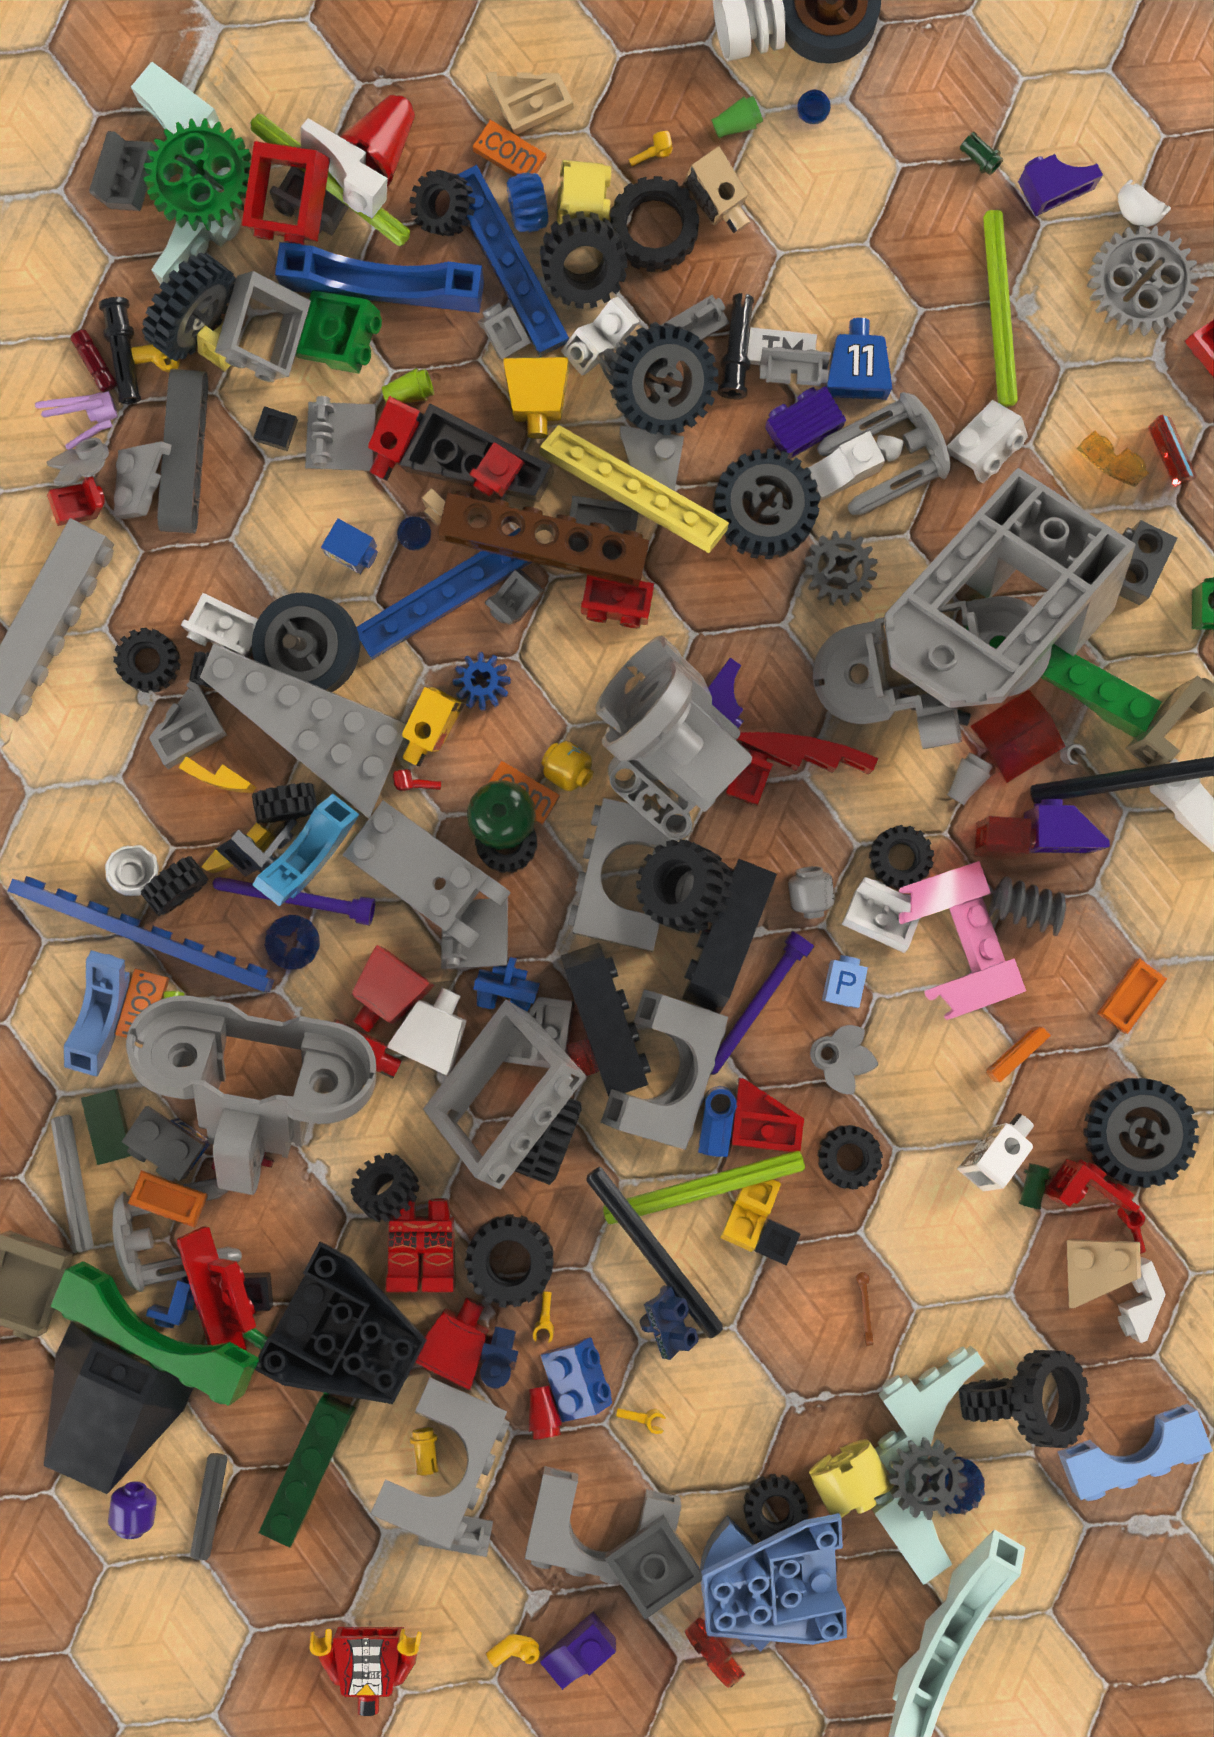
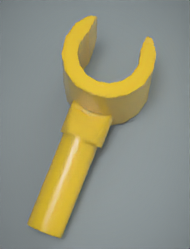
M661 131L654 134V146L629 158L631 166L633 167L650 157L664 158L670 156L673 150L670 133L668 131Z
M543 1291L540 1319L533 1328V1339L535 1342L539 1329L549 1331L548 1343L553 1339L554 1326L550 1322L552 1292Z
M618 1408L616 1417L645 1424L651 1433L661 1434L664 1431L661 1427L651 1426V1421L655 1417L666 1419L664 1414L658 1409H651L647 1413H637Z

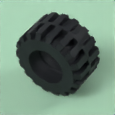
M584 211L576 212L577 218L571 219L570 215L567 214L562 216V224L559 225L555 221L551 225L552 232L551 234L545 233L543 237L544 246L540 247V262L547 287L551 288V293L556 299L561 296L562 303L568 306L573 301L576 308L583 309L584 303H589L590 308L598 307L596 301L602 299L605 304L611 300L610 292L617 294L621 289L619 281H625V268H628L627 258L619 232L615 227L612 228L609 220L604 217L601 221L598 214L592 212L590 217H585ZM581 246L594 247L603 254L597 268L586 274L573 273L564 266V261L568 254Z
M680 839L679 842L675 840L666 841V847L662 845L655 847V854H648L644 859L647 862L644 868L640 866L638 874L642 875L641 880L636 881V888L641 890L637 898L639 903L644 904L642 908L644 913L652 916L651 919L657 923L687 933H695L696 929L706 930L708 929V922L713 924L720 920L718 917L719 912L725 913L728 906L724 905L726 899H731L732 891L728 890V886L733 885L732 877L726 875L730 870L727 864L721 862L722 858L707 848ZM692 870L694 876L692 890L683 901L677 903L675 897L676 885L682 875Z
M571 1098L567 1101L516 1168L515 1172L549 1185L556 1179L582 1111L581 1102Z
M507 1214L505 1217L499 1218L498 1216L491 1219L490 1222L482 1225L473 1236L466 1251L465 1268L468 1271L467 1278L469 1283L472 1282L474 1285L473 1290L477 1295L482 1294L485 1297L484 1301L490 1304L492 1301L499 1303L498 1307L506 1308L507 1305L519 1307L526 1301L528 1303L533 1301L546 1288L553 1270L554 1251L553 1246L549 1242L550 1238L546 1232L544 1233L540 1229L541 1226L536 1222L532 1223L524 1216L514 1217V1214ZM502 1241H516L528 1250L531 1263L528 1272L523 1277L516 1280H506L493 1272L489 1263L490 1253L494 1246Z

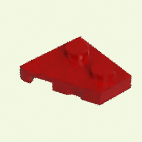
M738 1078L737 1107L733 1119L731 1145L801 1152L804 1118L746 1079Z

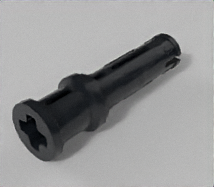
M743 293L735 294L732 298L733 305L727 354L723 356L720 362L723 368L722 384L718 386L717 390L718 395L728 399H742L747 396L748 390L745 387V377L751 363L746 354L752 306L754 303V297L749 294L745 296L744 307H741Z
M124 297L106 298L101 300L98 305L104 314L106 329L103 330L104 338L110 342L119 402L122 404L137 403L141 401V396L139 394L131 350L134 328L130 326L127 309L130 306L129 300Z

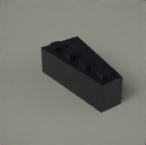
M429 404L399 463L406 472L474 487L473 485L476 480L469 473L472 468L477 469L495 442L524 462L505 494L540 502L554 474L550 464L432 404Z
M738 859L734 869L728 867L730 871L726 873V875L732 877L733 885L728 886V890L732 891L731 899H726L724 904L728 908L725 913L719 912L718 917L720 920L718 922L712 923L710 929L702 931L696 947L701 949L697 960L691 959L684 976L689 981L682 999L718 1014L721 1013L730 999L777 873L742 859Z
M600 943L561 955L564 970L608 1097L611 1089L627 1093L647 1086L648 1082L645 1074L650 1073L651 1069L645 1052L638 1054L634 1042L640 1041V1037L634 1021L627 1023L624 1010L629 1009L624 990L616 991L612 978L618 977V972L613 958L605 959Z

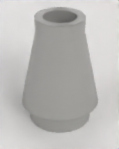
M969 752L966 759H961L951 789L947 795L965 805L968 799L991 777L989 772L993 766Z

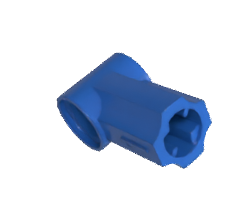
M715 1086L706 1093L704 1098L705 1106L698 1153L716 1157H728L733 1118L737 1107L736 1099L728 1088ZM717 1094H724L730 1098L729 1107L722 1112L711 1108V1100Z

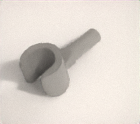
M1045 729L1039 734L1040 737L1060 751V758L1067 765L1078 764L1070 756L1072 749L1080 755H1086L1085 748L1080 744L1067 745Z

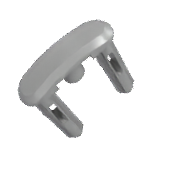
M900 393L898 401L828 435L818 445V453L822 456H828L837 450L840 445L868 431L873 436L909 418L916 429L902 435L906 448L910 453H913L926 446L930 454V459L855 496L848 504L850 514L864 515L937 477H941L943 480L947 478L950 472V458L943 435L929 410L913 394ZM885 416H890L889 418H887V419H885V420H883V421H881V422H879V423H877V424H875V425H873V426H871V427H869V428H867V429H865V430H863V431L860 430V429H862L863 427H865V426H867V425H869V424H871V423H873V422H875V421H877V420H879V419H881V418H883V417H885ZM917 474L921 475V477L895 490L891 489V487Z
M217 1178L184 1184V1186L208 1194L206 1201L219 1199L228 1192L227 1190L218 1189ZM122 1192L114 1204L112 1230L118 1262L128 1284L133 1289L143 1292L146 1285L187 1277L185 1269L165 1274L159 1272V1269L183 1264L181 1257H173L141 1265L137 1252L152 1249L154 1247L153 1236L150 1228L133 1231L132 1217L152 1212L128 1204L130 1196L126 1192ZM232 1247L216 1249L218 1257L221 1259L237 1261L238 1263L242 1258V1253L239 1249Z

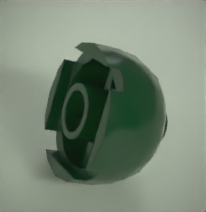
M506 780L491 781L478 788L471 797L467 809L468 825L474 836L487 847L498 850L514 848L523 842L533 831L536 821L535 804L528 792L517 783Z

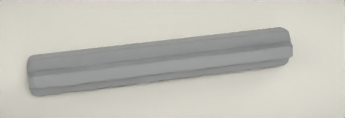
M70 1115L58 1116L51 1119L71 1242L74 1252H84L92 1249L94 1244L72 1117Z

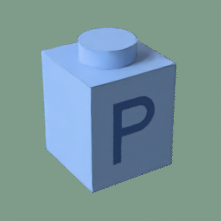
M840 955L839 961H830L822 1001L852 1008L860 1007L868 967L859 965L861 959Z

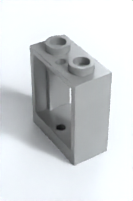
M254 271L238 275L215 353L226 357L225 361L234 367H246L254 371L255 376L263 381L274 382L276 379L289 377L311 301ZM250 297L284 314L270 362L236 346Z

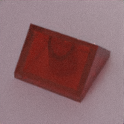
M1030 690L1025 691L970 726L1006 783L1066 747L1051 715Z

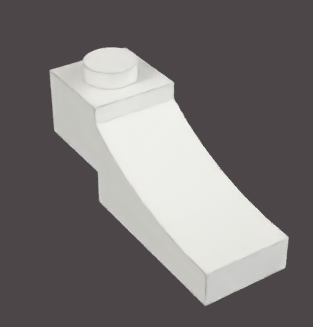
M308 118L301 126V148L317 150L331 158L329 172L343 189V202L348 204L354 211L362 212L368 217L373 218L387 200L388 178L366 166L365 151Z
M1174 758L1170 763H1175L1179 761ZM1200 779L1150 786V792L1175 813V819L1214 852V798L1200 783Z

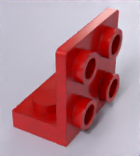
M1066 1159L1044 1191V1194L1053 1201L1071 1207L1073 1203L1078 1204L1085 1197L1089 1189L1086 1185L1089 1184L1119 1207L1135 1213L1140 1208L1139 1205L1132 1201L1135 1195L1119 1183L1115 1184L1110 1180L1105 1181L1106 1173L1091 1162L1086 1163L1082 1159H1079L1078 1162Z

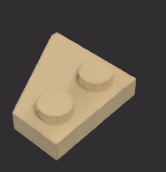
M497 72L486 74L487 82L512 133L515 135L574 109L573 101L559 73L533 75L531 73L517 72V76H497Z
M1067 1240L1069 1308H1076L1141 1278L1140 1242Z

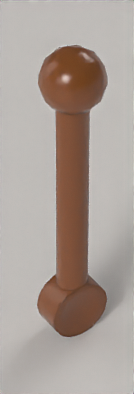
M860 1272L856 1276V1281L860 1285L864 1338L866 1346H872L873 1334L867 1290L870 1277L867 1273Z

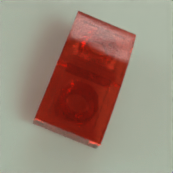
M588 1038L567 1045L569 1052L566 1054L586 1076L599 1072Z

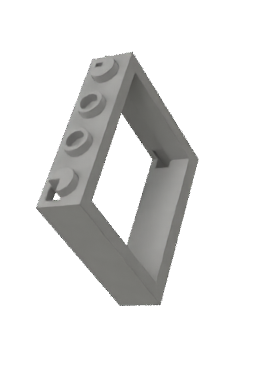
M505 1000L423 1110L474 1177L495 1188L501 1189L586 1078V1075L529 1012ZM524 1035L551 1067L482 1156L457 1122Z

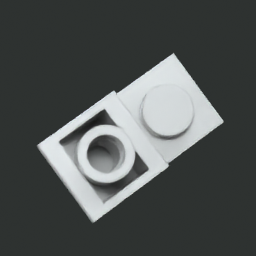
M619 297L613 298L593 323L578 327L560 351L565 357H568L569 362L581 376L585 375L599 364L597 355L604 360V350L610 348L615 351L616 343H623L640 321Z
M1141 1257V1278L1133 1281L1132 1284L1138 1293L1142 1292L1143 1295L1118 1305L1121 1316H1118V1322L1125 1336H1131L1132 1339L1139 1343L1147 1341L1166 1295L1152 1261Z

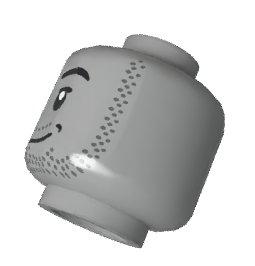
M810 866L799 868L796 870V875L789 879L791 908L796 912L804 913V918L823 917L824 911L833 907L835 902L833 878L829 873L824 872L822 867Z

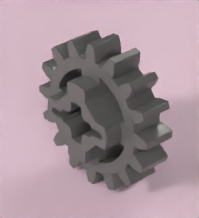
M833 531L831 540L822 535L818 540L820 547L813 544L810 546L809 552L814 557H805L803 564L811 568L804 571L803 577L812 578L813 581L809 584L808 589L809 591L816 588L819 589L818 600L827 595L830 597V605L833 606L837 598H839L843 605L847 606L850 596L858 602L862 598L861 590L865 592L870 591L872 585L867 580H875L877 577V572L870 570V568L875 567L878 561L874 558L869 559L868 556L873 548L869 546L863 549L861 544L864 538L862 536L853 541L851 540L850 531H847L844 538H840L838 532ZM839 548H845L852 552L842 551ZM823 555L826 568L819 573L818 562ZM836 563L839 567L843 565H848L845 573H843V571L841 570L837 572L834 571L833 573L831 572L833 571ZM861 564L862 576L860 581L858 582V577L855 574V568H857L858 565ZM829 585H837L840 586L842 589H835L830 587Z
M922 1437L921 1446L918 1447L910 1440L908 1441L909 1451L905 1452L900 1448L896 1450L901 1457L899 1462H889V1465L895 1470V1474L887 1475V1479L891 1484L896 1485L890 1490V1493L894 1498H900L897 1504L902 1510L910 1506V1514L915 1518L919 1516L921 1511H923L927 1520H932L933 1511H937L942 1517H945L944 1507L949 1505L956 1509L958 1506L953 1498L955 1495H965V1492L958 1486L959 1483L967 1482V1477L963 1473L958 1472L964 1467V1464L960 1459H954L956 1452L951 1447L944 1450V1444L938 1439L931 1446L930 1441L926 1437ZM922 1456H931L928 1460H917V1458ZM908 1469L909 1481L905 1484L904 1478L906 1470ZM925 1473L932 1478L928 1484L921 1479ZM949 1473L948 1485L945 1488V1476ZM937 1497L934 1500L923 1501L925 1498Z

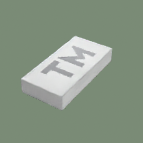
M750 327L747 357L751 364L760 365L763 347L816 350L817 334Z

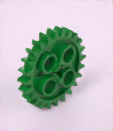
M193 118L189 120V128L186 129L177 122L176 133L173 134L167 129L164 130L167 137L165 142L160 139H154L158 151H147L152 161L143 165L147 174H149L143 178L147 187L150 188L147 190V193L151 200H155L154 205L158 212L164 211L163 214L168 221L176 217V222L180 228L189 221L192 230L196 231L200 222L204 224L207 231H210L211 221L215 220L220 227H224L222 217L227 215L234 221L236 218L233 209L237 208L244 211V204L241 199H246L251 165L249 161L252 158L249 149H244L246 146L241 137L235 139L236 135L232 128L224 132L223 126L219 121L211 128L207 118H204L201 127H197ZM203 148L199 155H190L194 149ZM181 157L188 163V165L184 164L179 160H176V158ZM190 167L198 174L194 176ZM225 167L231 168L227 174L217 175L220 169ZM206 174L209 181H207V180L203 177V175ZM174 175H183L179 181L169 182ZM211 184H213L214 186H217L218 188H220V189H222V190H224V191H223V192H218L216 189L213 188V186H212ZM210 194L206 201H196L200 195Z

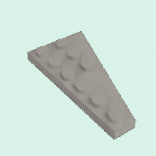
M213 644L200 678L367 818H370L402 742V733L407 723Z

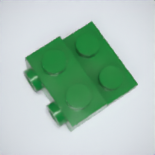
M312 290L309 298L311 302L295 356L300 359L326 363L331 369L360 374L362 365H367L371 359V348L369 345L372 336L379 333L382 326L380 311L368 299Z

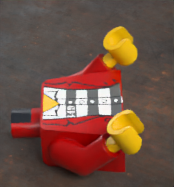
M338 1627L332 1643L331 1629L325 1630L324 1638L316 1637L313 1631L310 1633V1652L318 1656L333 1684L340 1686L342 1696L358 1697V1714L361 1716H374L379 1713V1697L392 1696L394 1687L405 1682L416 1664L422 1633L418 1631L416 1637L410 1638L405 1635L404 1627Z

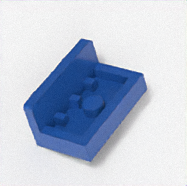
M591 1337L584 1338L573 1345L548 1350L540 1355L562 1422L597 1415L612 1404L610 1386L605 1380L600 1365V1356Z

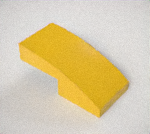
M187 756L178 767L191 776L221 789L253 793L257 788L223 764L215 775Z
M256 822L246 835L252 838L256 846L260 848L272 833ZM215 850L201 867L214 874L226 870L233 865Z
M772 1179L740 1188L720 1238L752 1252L756 1247L765 1220L772 1210L781 1183Z

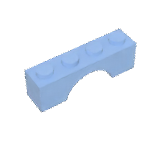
M1184 1404L1155 1415L1154 1430L1150 1440L1141 1450L1127 1456L1110 1455L1103 1452L1091 1440L1060 1450L1058 1454L1072 1492L1080 1500L1093 1501L1105 1496V1491L1112 1488L1125 1489L1132 1487L1138 1483L1139 1478L1147 1475L1156 1477L1167 1474L1171 1471L1172 1466L1182 1462L1184 1464L1197 1463L1204 1458V1454L1213 1450L1198 1411L1190 1405Z

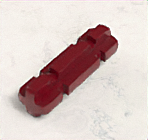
M85 329L73 333L70 339L79 351L78 353L89 373L94 378L97 387L102 393L114 389L117 386V382L110 373L97 347L93 344L94 342Z

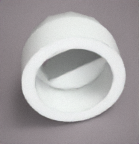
M878 435L876 442L884 459H887L888 462L894 461L900 456L904 445L903 440L886 435Z

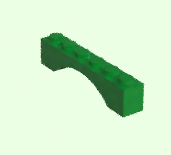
M996 636L990 641L989 645L997 649L1006 637ZM1055 644L1052 645L1048 666L1040 677L1082 702L1105 722L1134 738L1146 732L1162 703L1076 654L1074 656L1070 655Z
M84 1261L65 1269L51 1307L60 1311L64 1318L90 1328L94 1335L108 1338L119 1344L123 1351L149 1361L153 1368L169 1372L179 1378L183 1385L201 1390L218 1404L229 1406L244 1396L259 1361L257 1356L231 1342L216 1345H194L176 1341L160 1334L144 1323L131 1310L120 1294L112 1276Z

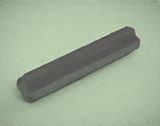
M211 1453L207 1457L190 1552L191 1558L196 1560H207L211 1555L228 1459L226 1455L221 1453Z

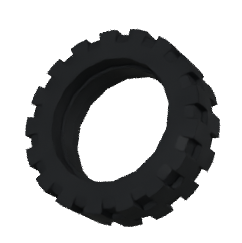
M654 176L653 179L647 180V177L638 179V183L634 185L632 183L628 184L624 188L623 194H618L614 201V207L611 209L610 223L612 228L615 227L619 232L626 252V258L631 262V266L640 269V267L646 268L647 272H655V269L661 268L662 271L671 269V265L675 263L677 266L685 260V256L687 254L690 255L698 237L699 214L697 213L695 200L690 198V192L685 187L681 189L675 180L669 179V181H666L661 176ZM654 200L665 202L675 208L681 217L682 230L674 242L665 247L650 248L644 247L633 240L628 233L627 219L631 211L641 203Z
M1034 1350L1033 1353H1028L1024 1356V1362H1019L1016 1368L1018 1371L1017 1376H1013L1012 1386H1014V1393H1011V1403H1014L1015 1410L1012 1411L1014 1421H1018L1019 1425L1017 1428L1021 1435H1026L1025 1440L1038 1447L1068 1448V1445H1073L1078 1441L1077 1436L1082 1435L1085 1429L1083 1426L1084 1421L1088 1420L1089 1411H1086L1087 1404H1090V1396L1086 1392L1088 1382L1086 1377L1082 1375L1083 1368L1080 1363H1075L1076 1358L1071 1354H1066L1065 1351ZM1050 1372L1057 1383L1059 1394L1058 1410L1051 1425H1049L1044 1414L1042 1403L1043 1387L1046 1377Z

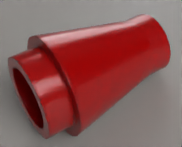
M549 1386L529 1389L528 1432L532 1431L533 1440L561 1435L560 1426L563 1424L551 1396Z

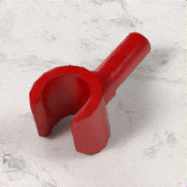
M410 769L398 770L393 773L394 786L399 791H407L413 788L441 790V781L412 780Z
M1120 1207L1117 1211L1118 1217L1130 1229L1134 1242H1140V1254L1145 1253L1146 1249L1141 1234V1226L1145 1222L1144 1213L1139 1209L1137 1213L1132 1211L1130 1215H1127Z

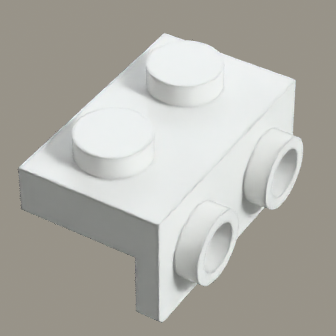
M992 400L946 447L950 456L972 468L976 479L984 483L991 475L998 472L1001 465L1015 451L1023 446L1028 435L1020 415Z
M202 593L189 621L184 619L181 626L189 632L187 638L202 646H206L207 642H210L249 658L252 653V635L258 619Z
M864 877L854 892L842 925L905 953L910 946L919 919L900 925L899 913L910 912L911 895L893 890L881 881Z

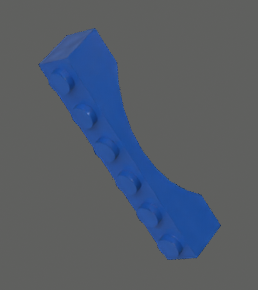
M279 242L275 276L279 285L291 291L311 293L314 290L372 301L480 313L484 286L482 265L457 262H443L421 266L379 264L344 257L311 245Z

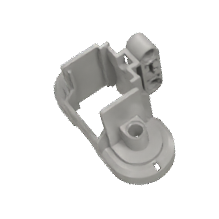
M995 596L969 602L961 601L946 604L940 612L962 610L963 626H968L969 632L989 645L990 641L996 636L1007 638L1033 607L1018 598ZM884 617L875 619L872 622L843 628L830 636L822 645L814 662L813 683L819 700L834 716L850 723L868 724L890 720L896 711L916 708L919 735L923 749L962 742L956 707H947L929 693L901 698L899 689L889 690L881 647L883 640H886L883 627ZM1052 646L1007 697L1024 692L1040 679L1048 666ZM857 664H864L869 671L868 679L862 684L855 683L851 678V670ZM824 678L825 685L820 686L819 680Z
M662 635L652 639L626 662L607 685L596 704V714L610 725L606 729L602 744L615 756L608 766L611 787L670 839L680 840L688 836L693 825L689 812L696 805L706 812L716 801L715 799L752 761L751 754L736 741L740 736V730L712 705V696L703 676ZM635 666L637 674L641 672L645 678L642 681L639 680L637 685L625 694L627 681L635 676L627 667ZM624 768L634 772L633 776L626 781H620L615 777L616 773ZM669 789H672L678 795V798ZM645 794H648L649 796H653L655 794L657 802L661 806V808L658 810L657 804L651 799H647L646 801H644L643 796ZM680 814L684 816V820L679 825L673 826L666 823L671 815Z
M173 996L149 1005L134 1019L126 1039L130 1068L136 1079L144 1087L154 1093L184 1100L195 1099L199 1128L207 1129L208 1143L214 1144L213 1157L218 1189L254 1195L257 1190L261 1163L265 1152L281 1154L282 1157L288 1158L291 1142H294L295 1146H303L309 1123L329 1124L353 1116L367 1104L376 1084V1059L372 1047L359 1032L346 1025L303 1016L285 1022L248 1016L231 1003L200 997ZM227 1036L301 1050L302 1068L293 1097L274 1095L262 1100L224 1094L219 1091L221 1082H225L226 1079L224 1051ZM135 1041L138 1042L139 1044H142L143 1047H142V1048L137 1047V1046L135 1045ZM323 1091L329 1092V1093H326V1094H320V1092H323Z

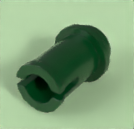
M975 132L967 136L960 146V150L965 152L980 166L979 171L982 174L985 172L989 175L993 174L1003 162V158L1000 156L1001 152L998 149L994 151Z
M1029 1163L1028 1169H1024V1173L1027 1175L1019 1204L1034 1209H1041L1047 1179L1051 1180L1052 1177L1049 1175L1050 1168Z

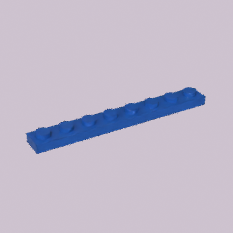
M26 876L24 881L12 878L7 890L15 895L260 991L270 992L275 981L266 976L267 969L251 963L248 964L246 969L234 964L236 957L218 950L215 956L203 952L205 945L187 938L184 939L183 943L172 940L171 936L173 933L154 925L151 931L139 927L141 920L123 913H121L120 918H116L107 914L109 908L93 901H89L88 906L76 902L78 895L60 888L57 889L55 894L45 890L46 883L35 878Z

